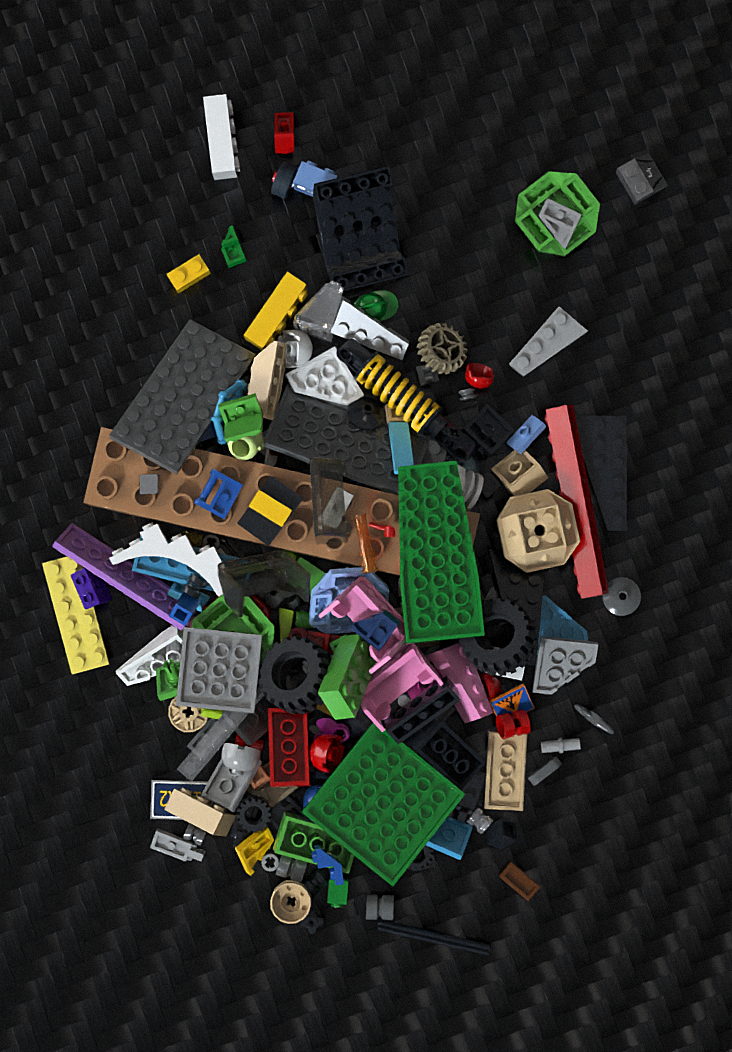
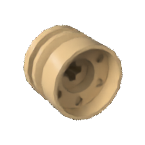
M177 696L171 701L168 716L171 723L178 730L194 732L201 729L208 722V717L201 716V708L191 707L194 714L187 717L184 709L189 707L176 706Z
M286 880L280 883L274 889L270 900L274 916L279 921L287 924L303 920L308 915L312 903L310 891L302 882ZM288 896L296 898L294 905L287 903Z

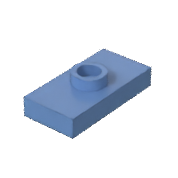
M531 415L506 443L521 455L546 428V425Z

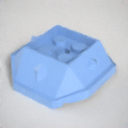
M369 567L330 569L328 573H324L320 582L311 590L310 626L316 627L326 634L355 632L350 628L354 622L348 615L338 618L331 611L322 618L318 615L360 576L368 579L387 601L389 599L388 585Z

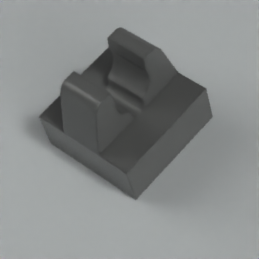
M425 364L416 367L420 386L439 381L437 370L432 372L431 366L426 367Z

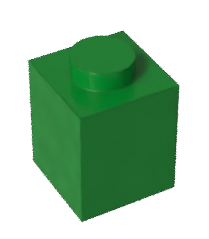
M329 878L327 903H331V907L342 908L343 905H347L348 879H343V885H336L334 880Z

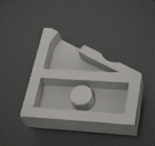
M547 198L538 217L559 244L566 249L582 214Z

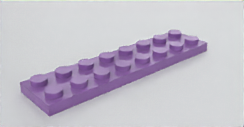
M73 523L54 542L52 547L60 553L71 558L77 564L91 571L181 631L184 629V625L169 617L178 601L167 595L171 588L154 576L132 571L133 562L130 560L113 565L109 558L113 556L112 552L114 550Z

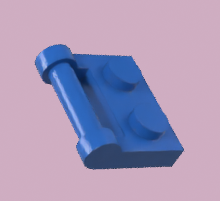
M212 469L208 482L194 503L225 520L243 484ZM220 479L223 482L209 505L206 503V500L216 481Z

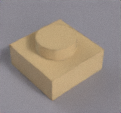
M388 404L385 405L387 424L389 422H405L403 420L404 414L398 416L395 413L396 408L390 409Z

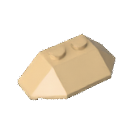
M273 341L254 357L251 366V379L248 384V395L256 393L263 411V418L268 420H274L280 401L286 367L285 351L287 344L279 341Z

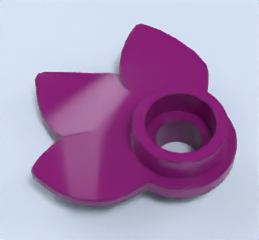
M321 718L316 721L320 730L315 734L312 742L320 735H338L336 732L343 730L344 734L339 735L344 740H340L341 745H343V742L350 736V730L348 726L342 723L337 724L332 718Z

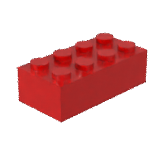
M268 708L271 788L310 786L308 710L306 714H291L280 708Z

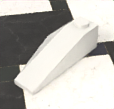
M173 625L167 628L117 669L116 674L129 686L147 681L150 677L156 676V668L163 667V663L168 660L169 665L171 664L169 659L174 660L175 663L180 662L184 629L181 631Z

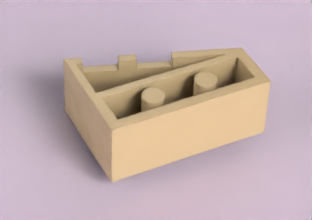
M182 787L181 790H173L164 810L212 835L227 836L235 818L234 814L226 811L222 806L208 803L209 800L202 796L196 797L191 795L192 791Z

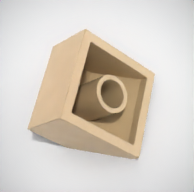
M515 450L491 468L492 472L512 496L530 493L548 479L540 464L526 450L521 455Z

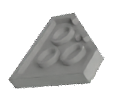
M540 636L532 692L553 694L560 686L578 676L582 670L592 666L596 662L598 642Z

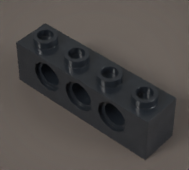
M447 676L441 679L444 683L440 686L436 682L384 720L386 732L397 744L461 700L457 687Z

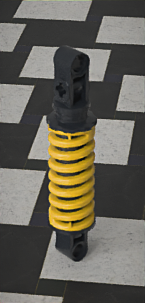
M349 339L337 349L338 359L356 373L353 379L362 385L365 382L364 386L366 389L373 388L372 393L374 396L381 394L380 401L383 403L389 401L388 408H396L395 413L398 416L404 414L403 420L406 423L412 421L411 427L419 436L427 433L432 441H436L441 448L446 450L460 463H465L477 451L476 443L468 438L458 427L453 425L448 418L441 415L442 406L434 402L431 407V398H427L424 401L422 399L424 396L423 391L416 394L414 392L417 388L416 385H412L410 388L407 386L409 379L404 378L402 381H397L401 373L397 371L391 376L389 373L393 369L392 365H389L385 370L381 368L386 360L379 355L378 351L373 354L369 353L355 339Z

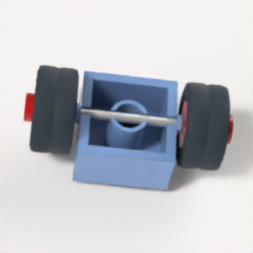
M302 161L299 169L295 165L283 162L279 170L275 171L273 175L271 193L286 199L291 188L294 187V190L313 197L315 183L338 177L333 170L317 168L318 165L311 161L306 163Z

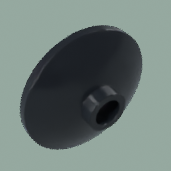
M362 397L351 403L348 407L349 420L353 425L363 430H374L380 427L386 417L383 405L370 397Z

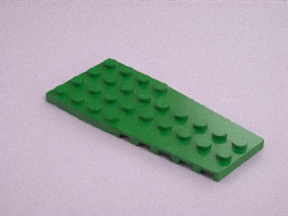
M457 461L398 467L400 588L406 644L485 636L479 576Z

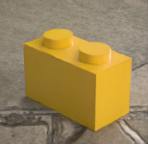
M198 254L167 273V276L179 294L211 273Z

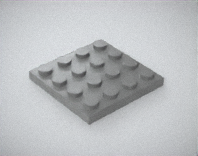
M184 627L176 706L254 713L262 635Z

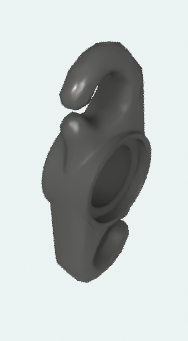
M579 704L574 705L575 709L593 725L609 734H614L613 728L600 716Z

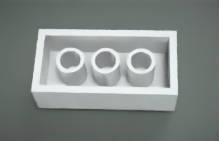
M226 94L203 97L214 180L236 178L237 172L240 171L238 156L234 154L238 153L236 138H232V134H236L234 120L233 118L230 119V116L233 115L231 100L227 99Z

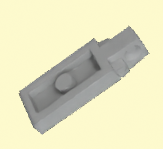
M158 828L150 846L154 850L183 861H192V859L202 861L206 852L198 848L197 844L192 841H187L182 837Z

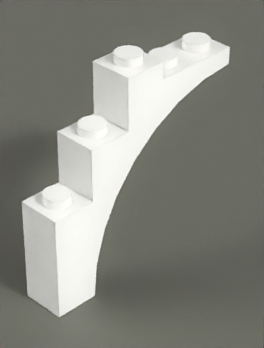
M153 522L142 527L144 530L140 532L143 538L142 541L139 538L129 543V548L125 550L119 548L112 552L113 556L109 558L113 565L142 556L170 558L186 564L197 571L212 586L218 596L236 588L215 546L210 548L207 545L199 549L200 554L197 555L187 535L182 536L180 533L172 537V542L169 543L159 524L154 525Z

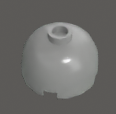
M224 743L221 758L223 764L227 768L232 769V774L243 775V772H250L255 769L260 760L261 751L247 746L242 747L237 744Z

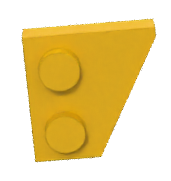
M264 827L262 831L257 830L235 847L246 873L250 876L254 873L252 868L257 860L262 861L266 851L274 842L268 827Z

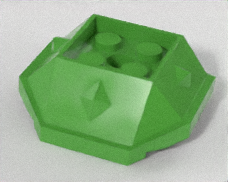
M549 171L518 195L515 222L538 252L566 256L595 234L600 203L576 173ZM547 198L582 214L566 249L559 244L538 217Z
M221 595L192 620V628L262 635L259 665L262 659L266 658V652L269 649H273L275 626L250 597Z

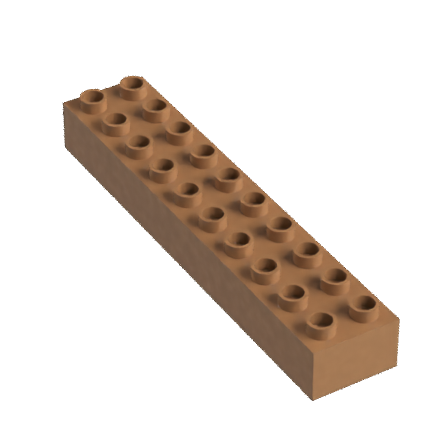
M101 427L84 498V503L87 505L267 546L238 525L237 522L248 509L258 490L261 491L272 476L303 498V500L269 547L356 567H369L373 571L400 576L399 495L252 461L239 460L234 457L199 449L193 450L176 475L113 441L109 436L112 429ZM212 469L243 484L225 520L194 503L208 482ZM159 474L160 494H140V475ZM218 479L206 500L207 504H211L223 482L222 480ZM337 486L354 496L337 529L334 530L318 522ZM466 511L473 545L480 514ZM369 522L394 527L395 537H384V530L370 527Z

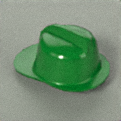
M378 290L362 295L355 301L354 306L363 309L364 313L370 317L383 321L393 317L397 312L398 300L390 291Z

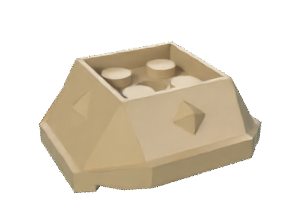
M549 489L509 497L496 519L504 558L525 573L564 565L580 542L572 503ZM537 525L543 528L541 536L535 534L534 529Z

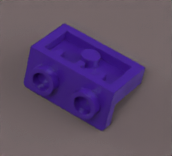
M83 568L71 574L85 610L112 600L105 581L91 571Z

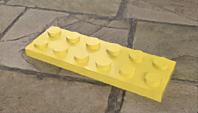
M69 557L42 563L71 673L76 674L109 665L95 607L87 610L84 609L71 578V574L84 567Z

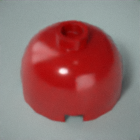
M323 734L309 746L310 759L318 770L332 774L333 769L341 763L345 747L340 742V740L344 741L341 736Z

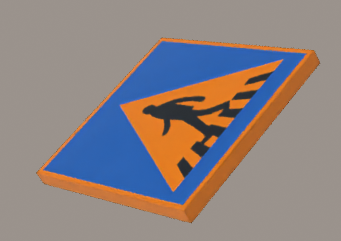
M524 684L489 701L496 716L504 713L511 715L513 711L522 709L526 712L534 709Z

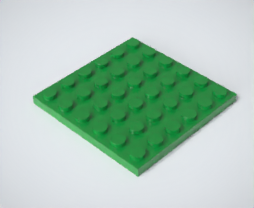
M372 722L301 812L387 883L394 886L464 797L465 793L403 742L397 744L386 732V728L385 731L381 732Z

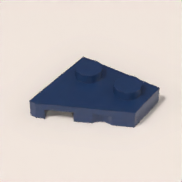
M383 610L354 622L350 628L380 651L401 621L387 610Z

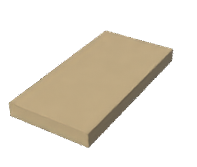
M488 731L484 809L523 811L527 734L521 736L515 734L514 737L503 740L498 732Z

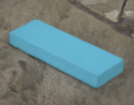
M389 422L388 428L394 474H398V467L414 465L409 424L406 422Z

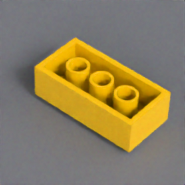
M287 272L245 332V339L262 351L275 341L276 335H281L286 328L287 319H292L297 312V304L299 302L303 303L308 296L307 285Z

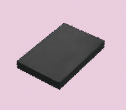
M272 476L261 489L262 492L292 510L288 519L303 500V498ZM248 507L237 522L238 525L267 546H270L283 528Z

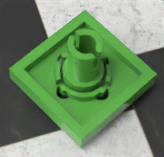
M169 659L170 665L168 660L163 663V667L156 668L157 696L160 701L177 696L180 662L175 663L174 660Z

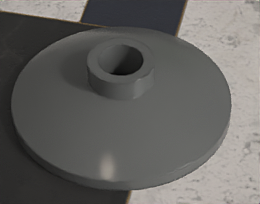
M620 577L608 583L609 593L603 594L602 598L605 607L611 613L624 616L631 614L638 608L641 601V593L634 581ZM620 593H624L626 595V598L624 600H621L619 598Z

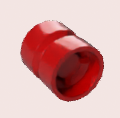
M524 709L513 711L511 715L504 713L496 716L497 730L503 740L512 738L515 734L521 736L530 733V720Z

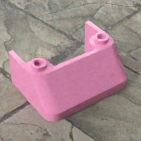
M362 576L353 581L318 615L322 618L331 611L338 618L348 615L353 622H357L387 610L401 621L380 651L370 645V655L377 661L369 670L371 674L391 659L406 642L404 618L371 582Z
M404 643L391 659L372 673L360 705L364 713L383 732L385 728L381 721L390 715L391 707L389 704L418 681L422 684H430L436 680L440 686L444 683L415 643Z

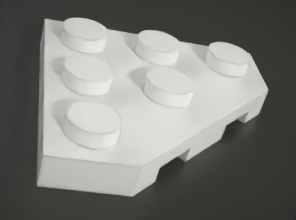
M335 346L285 374V377L296 393L346 406L364 397L362 390L353 379L354 377L346 364L338 359Z

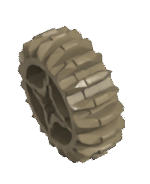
M446 323L430 325L422 332L418 339L417 348L421 349L418 351V355H422L421 361L427 363L426 367H432V372L436 370L438 374L455 372L463 365L467 358L465 354L468 350L464 348L467 343L462 342L464 336H459V330L454 331L453 325L447 327ZM432 337L434 338V346H431ZM451 351H453V359H452V360H451V357H450V356H452V355H451Z

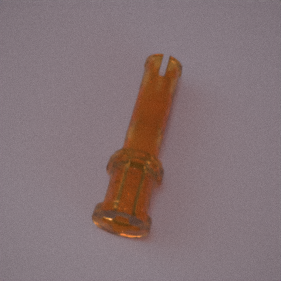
M366 513L361 514L362 522H360L359 514L354 515L361 551L358 557L361 558L363 567L361 574L377 572L379 568L375 564L374 556L376 552L371 547Z

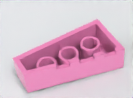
M460 642L426 655L428 661H432L442 676H447L457 687L461 700L454 704L464 723L493 713L477 668L464 654Z

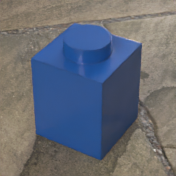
M183 592L169 617L186 626L198 607L200 600Z

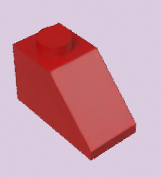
M294 112L275 113V153H294Z

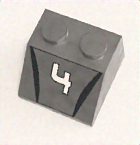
M649 153L634 158L620 166L616 171L634 205L668 186Z

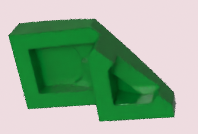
M230 226L225 240L223 239L221 243V250L229 268L246 262L234 228Z

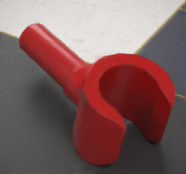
M369 522L370 527L384 530V537H395L394 527Z

